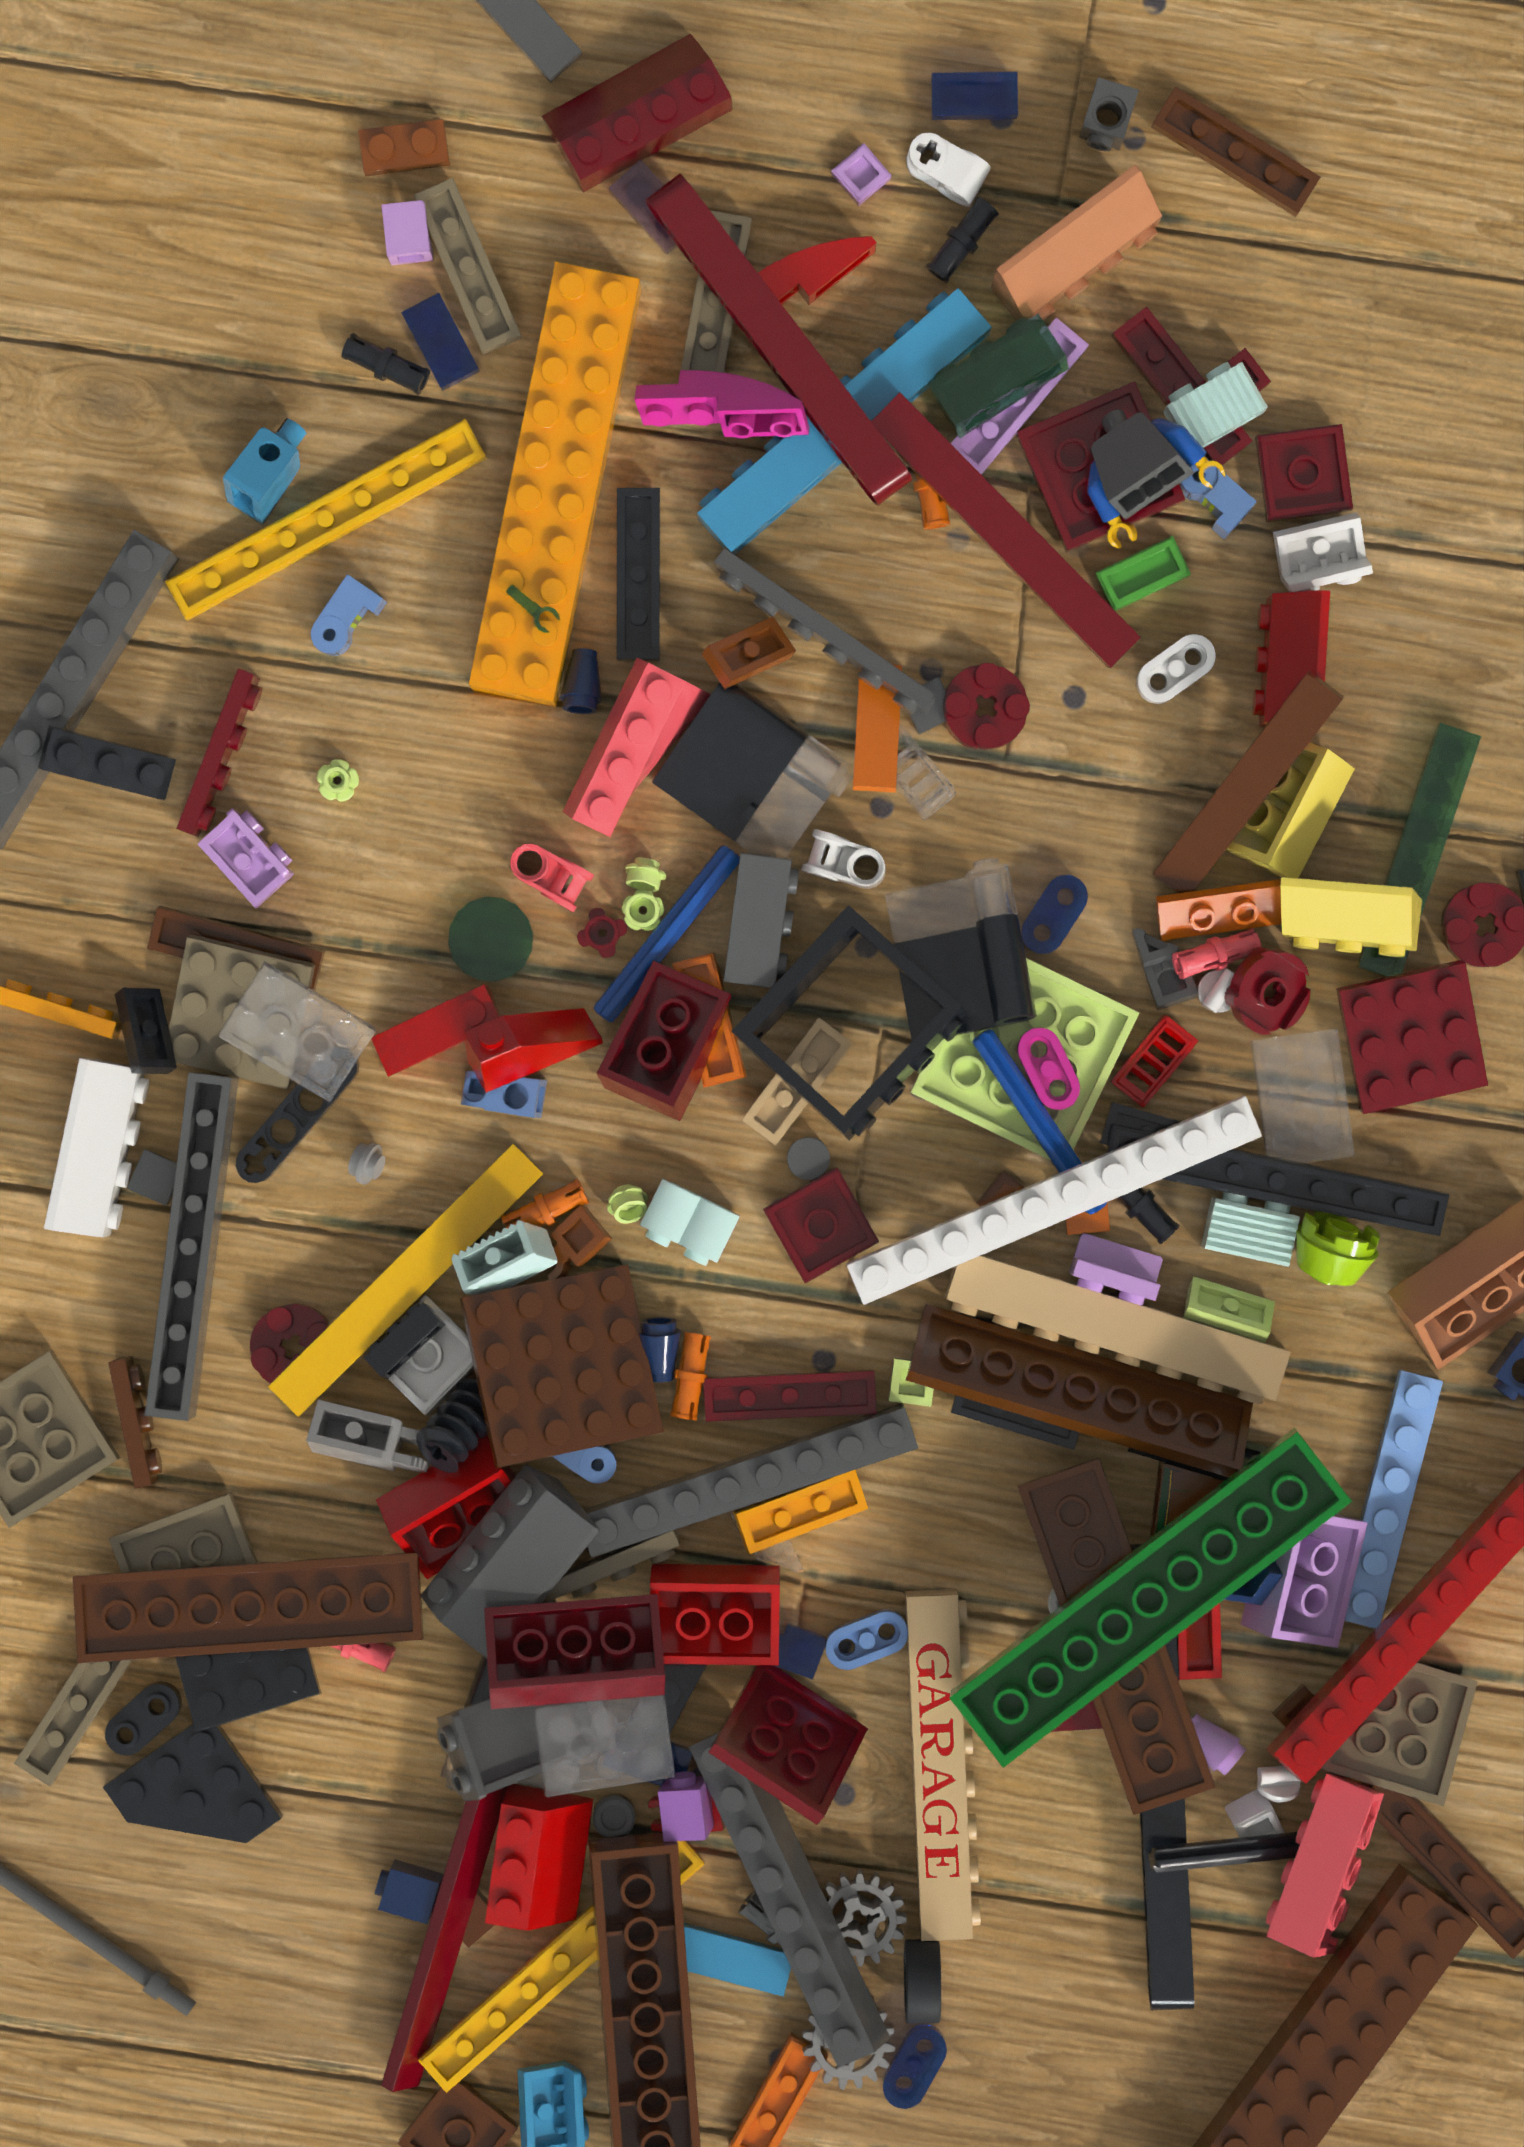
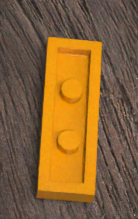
M7 979L5 986L0 985L1 1005L110 1039H119L122 1027L121 1022L112 1019L114 1011L89 1004L87 1011L71 1007L72 998L49 991L45 999L30 994L33 986Z
M856 1470L751 1504L733 1511L745 1550L747 1553L752 1554L867 1510L868 1506Z

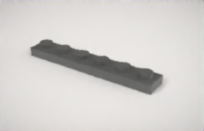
M724 548L718 555L714 563L717 570L721 573L718 579L737 593L742 588L756 597L753 603L769 616L774 617L777 612L791 621L787 627L806 641H809L811 637L817 639L825 645L822 651L838 664L843 666L846 661L850 662L860 669L857 676L872 688L878 690L883 685L895 694L892 700L910 714H914L918 710L927 715L935 704V694L730 551Z

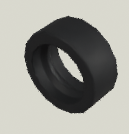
M905 1940L904 2006L906 2023H940L941 1954L939 1941Z

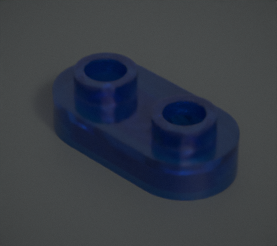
M1061 875L1047 885L1021 927L1023 944L1028 950L1036 954H1047L1053 952L1061 945L1087 904L1088 892L1080 879L1071 875ZM1067 889L1072 893L1073 900L1069 905L1059 903L1057 895L1060 890ZM1038 925H1045L1049 929L1050 935L1046 941H1039L1035 938L1034 930Z
M921 2024L913 2027L906 2034L883 2076V2092L891 2105L901 2109H908L916 2106L923 2099L947 2054L945 2038L938 2028L928 2024ZM927 2039L933 2045L929 2051L922 2052L917 2048L918 2042ZM900 2077H908L912 2083L908 2088L901 2089L896 2085V2081Z

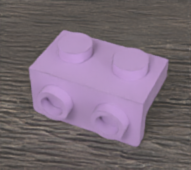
M231 808L226 813L227 817L206 835L198 845L255 908H258L295 874L288 867L293 860L277 842H274L271 846L267 844L259 835L264 829L263 826L248 810L240 814L239 811Z
M1083 1233L1079 1237L1069 1273L1079 1277L1077 1286L1102 1293L1103 1286L1105 1285L1120 1290L1119 1299L1143 1306L1145 1298L1156 1301L1160 1284L1156 1281L1163 1260L1160 1256Z

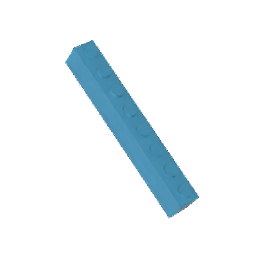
M959 288L950 295L943 291L926 306V310L929 313L917 324L913 319L905 323L893 335L897 341L887 350L883 351L878 347L870 353L861 363L864 369L852 380L848 375L840 379L841 383L870 421L899 392L912 403L990 335L992 326ZM808 417L809 435L774 436L764 446V450L767 453L755 464L751 459L744 462L731 475L735 480L723 491L718 487L713 489L699 502L702 509L697 513L698 520L723 549L725 548L736 555L842 463Z

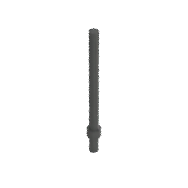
M0 1863L1 1886L143 1985L142 1991L155 2000L160 1997L187 2017L196 2001L169 1983L170 1977L159 1969L155 1972Z

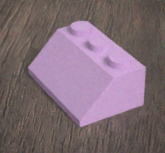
M1335 1514L1275 1561L1283 1573L1282 1578L1262 1605L1245 1603L1240 1625L1271 1638L1338 1648L1368 1523Z

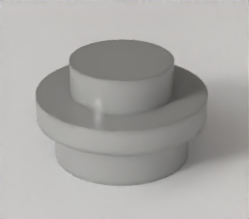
M374 1142L369 1145L360 1143L353 1151L348 1165V1172L350 1175L355 1176L358 1183L366 1185L372 1179L376 1180L381 1175L385 1165V1156L382 1155L381 1145Z

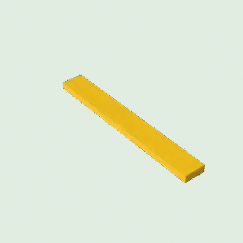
M464 419L165 582L184 618L188 621L487 458L467 420Z
M512 1144L268 1388L299 1417L453 1264L451 1260L453 1254L459 1255L460 1250L466 1251L467 1247L476 1242L543 1173Z
M677 1841L681 1885L705 1864V1861L687 1841ZM593 1904L418 2059L446 2093L597 1960Z

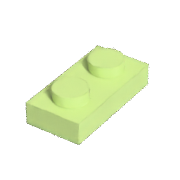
M1193 1276L1188 1287L1183 1318L1265 1343L1271 1331L1275 1301Z

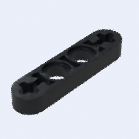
M335 1047L326 1051L239 1152L235 1166L237 1173L242 1179L251 1183H259L268 1180L356 1078L359 1073L360 1064L358 1057L353 1051L347 1048ZM345 1055L349 1059L346 1067L350 1072L347 1076L337 1074L331 1080L330 1084L337 1086V1089L332 1094L326 1084L314 1079V1076L319 1071L322 1077H326L333 1068L329 1062L331 1057L340 1059ZM314 1086L323 1094V1104L316 1111H308L300 1103V1094L306 1087ZM280 1119H288L294 1124L296 1129L295 1137L286 1144L276 1141L272 1134L273 1125ZM264 1137L271 1147L282 1153L278 1158H276L273 1152L269 1153L262 1163L267 1168L265 1172L255 1171L250 1174L247 1171L250 1163L246 1158L249 1154L252 1156L261 1154L266 1146L259 1144V1140Z

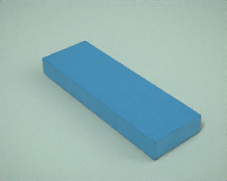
M684 1923L688 1972L784 1997L791 1966L782 1948Z

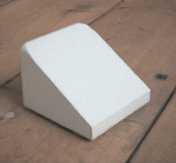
M1258 1789L1225 1806V1810L1239 1838L1285 1833L1271 1803L1260 1794Z

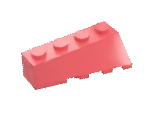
M636 658L562 812L573 820L610 837L631 794L697 716L711 694L644 660Z
M1335 1773L1326 1774L1324 1779L1320 1778L1317 1781L1311 1795V1802L1315 1805L1310 1819L1303 1820L1296 1835V1843L1300 1844L1294 1860L1290 1859L1287 1862L1281 1876V1883L1285 1885L1279 1901H1273L1267 1913L1266 1924L1270 1925L1266 1937L1313 1958L1335 1954L1339 1939L1331 1935L1339 1923H1343L1346 1919L1350 1905L1346 1903V1899L1343 1896L1345 1890L1349 1891L1358 1880L1362 1866L1361 1859L1356 1857L1358 1848L1364 1850L1369 1844L1384 1793Z

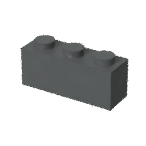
M741 851L724 982L772 988L776 984V978L780 979L786 973L788 954L780 953L782 936H791L794 911L785 910L788 893L796 894L799 869L791 868L792 858Z

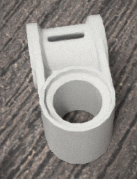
M922 133L916 136L911 142L906 157V166L910 174L937 189L950 200L966 207L971 206L991 170V166L979 156L955 146L934 133ZM927 149L934 152L932 160L930 159L927 164L921 163L919 161L921 154Z
M817 829L813 830L812 836L815 838L808 863L802 864V871L827 880L840 881L864 889L876 887L882 882L885 877L886 867L884 859L879 852L850 842L846 838ZM829 846L830 848L825 863L822 865V860L826 848ZM863 857L874 859L879 865L876 876L869 880L858 878L854 873V866L859 859Z

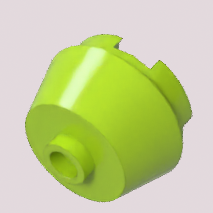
M1315 1211L1314 1216L1306 1212L1302 1223L1298 1224V1230H1296L1297 1265L1302 1271L1320 1283L1341 1286L1354 1285L1379 1255L1376 1249L1380 1239L1379 1233L1370 1225L1365 1226L1364 1231L1357 1228L1352 1223L1347 1222L1348 1217Z

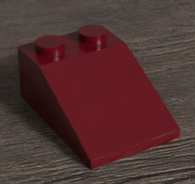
M653 961L597 1071L603 1087L681 1121L700 1083L730 1001V993Z

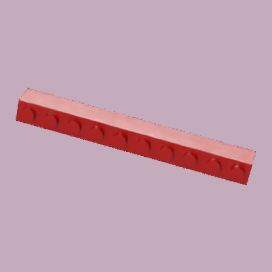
M1524 1467L1266 1748L1298 1780L1305 1784L1310 1781L1524 1546Z

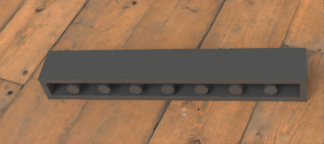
M133 530L0 749L1 850L49 774L48 771L41 770L38 767L49 726L75 731L179 560L171 551L136 530Z
M188 1072L145 1416L189 1421L196 1416L239 1081L237 1077Z
M901 1403L877 1411V1414H868L583 1509L600 1529L587 1546L590 1556L592 1558L918 1449L905 1406Z
M715 1733L690 1746L689 1749L837 2067H842L876 2052L890 2039V2036L780 1800L708 1753L718 1733Z

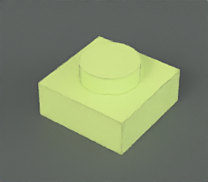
M894 1358L888 1400L890 1402L931 1407L934 1389L907 1381L906 1376L910 1359Z

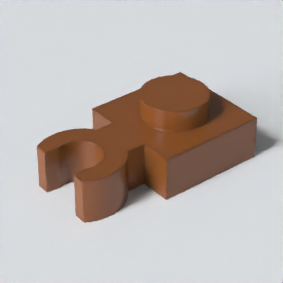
M579 1206L550 1234L557 1242V1245L553 1248L558 1261L554 1271L547 1276L548 1279L566 1277L571 1261L576 1266L583 1267L612 1239L587 1207Z

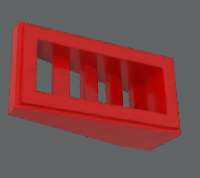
M1162 1015L1109 1082L1144 1108L1198 1043V1040L1170 1017ZM1163 1031L1181 1044L1177 1051L1159 1038ZM1152 1044L1170 1058L1166 1065L1147 1051ZM1142 1058L1160 1073L1156 1078H1153L1136 1063ZM1130 1071L1149 1085L1145 1092L1125 1078Z

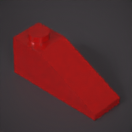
M482 985L373 1036L371 1040L388 1077L465 1043L464 1031L500 1017L501 1013L488 985Z
M584 1008L502 1015L463 1032L468 1062L485 1093L603 1044L602 1037Z

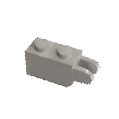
M322 1400L317 1401L306 1439L312 1452L395 1472L397 1467L424 1473L427 1472L429 1465L421 1457L400 1453L403 1442L417 1445L416 1435L419 1430L404 1427L402 1421L393 1417Z

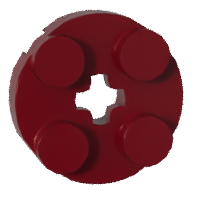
M992 663L970 666L957 674L945 689L943 702L944 724L952 737L968 748L982 750L1000 748L1016 738L1025 725L1026 717L1030 710L1026 691L1020 680L1003 667ZM978 696L983 699L990 697L995 702L992 707L995 714L992 718L987 714L982 717L976 714L975 711L979 705L975 700Z
M1476 883L1459 890L1447 902L1441 916V927H1443L1444 942L1447 949L1457 960H1463L1466 962V965L1472 967H1497L1510 961L1524 946V905L1522 900L1512 890L1497 883ZM1489 914L1494 918L1492 924L1496 927L1493 934L1487 932L1481 937L1476 933L1479 926L1474 922L1477 916L1485 918Z
M1257 947L1249 953L1248 957L1235 971L1231 984L1225 992V1002L1231 1007L1235 1019L1242 1026L1258 1034L1270 1035V1032L1276 1031L1279 1028L1286 1030L1301 1018L1308 1006L1311 989L1306 987L1307 980L1305 974L1309 976L1307 967L1298 957L1284 950ZM1274 982L1272 988L1276 991L1275 995L1272 998H1264L1266 987Z
M292 1303L272 1309L260 1318L252 1331L250 1338L252 1366L260 1373L263 1379L271 1384L300 1355V1353H296L293 1358L286 1356V1349L282 1347L283 1339L290 1340L293 1334L301 1337L299 1344L307 1349L330 1326L328 1320L317 1309L300 1303Z

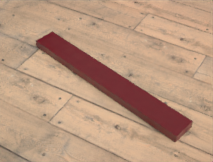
M900 392L871 420L890 447L1108 668H1112L1141 638Z
M508 1786L488 1793L482 1799L465 1801L381 2086L391 2092L417 2087L420 2084L424 2067L418 2059L431 2047L499 1820L501 1803Z

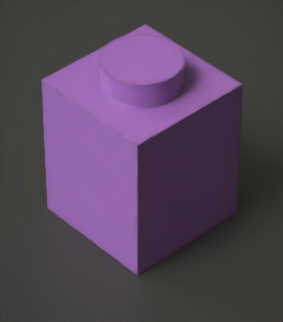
M690 1771L677 1772L670 1775L658 1791L664 1842L706 1840L714 1827L711 1794L703 1777H695V1773Z

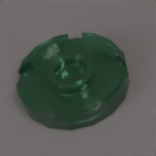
M483 897L470 901L457 912L449 927L448 945L453 960L464 973L481 981L498 982L513 977L525 967L532 952L534 933L529 918L517 905L503 898Z

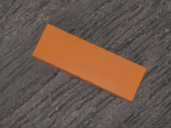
M893 665L902 671V665ZM860 678L858 679L853 790L895 793L900 706L892 700L895 696L893 692L883 685L876 690Z
M790 2032L729 2141L728 2147H778L820 2070L812 2072L809 2067L816 2057L804 2056L802 2048L810 2045V2042ZM821 2049L822 2055L827 2060L828 2053Z

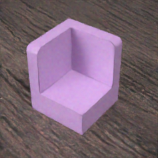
M422 200L381 204L386 252L391 265L434 261L432 243L428 234L425 203Z

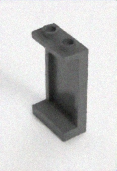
M490 1698L437 1717L440 1727L437 1730L438 1741L443 1751L449 1755L453 1767L451 1771L452 1784L456 1792L462 1795L463 1801L482 1799L488 1793L580 1757L616 1747L601 1700L491 1709Z

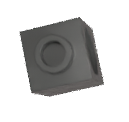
M1098 77L1079 138L1087 140L1086 144L1100 151L1108 152L1112 148L1120 150L1139 90ZM1101 110H1111L1117 115L1119 122L1114 126H1105L1098 121L1096 114Z

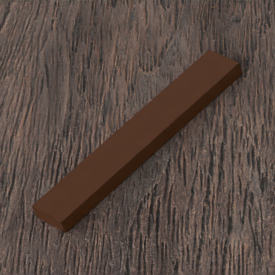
M1308 670L1157 866L1153 875L1177 893L1194 891L1340 704L1344 696Z

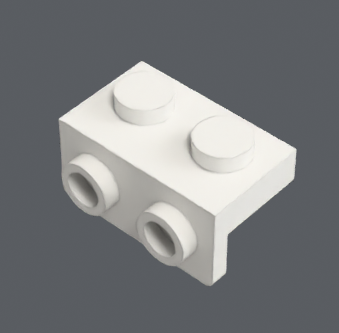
M1356 512L1273 532L1280 580L1289 592L1316 591L1322 585L1335 582L1341 585L1353 584L1360 581L1362 576L1373 573L1372 564L1366 558L1361 518Z

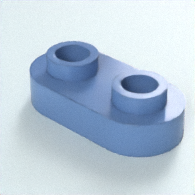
M882 1609L834 1628L829 1633L825 1643L826 1655L835 1667L843 1670L855 1669L898 1652L904 1647L908 1639L907 1623L901 1614L890 1609ZM884 1623H889L895 1628L893 1635L887 1638L882 1637L878 1633L879 1627ZM851 1639L855 1643V1647L851 1652L844 1653L838 1647L840 1641Z

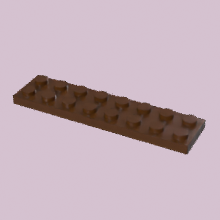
M929 1304L925 1305L922 1312L906 1376L907 1381L1222 1476L1230 1477L1243 1466L1253 1407L1252 1402Z
M1100 1457L1018 1485L1060 1607L1132 1552ZM1165 1644L1093 1699L1133 1815L1216 1788Z
M419 1552L73 1576L77 1663L424 1639Z

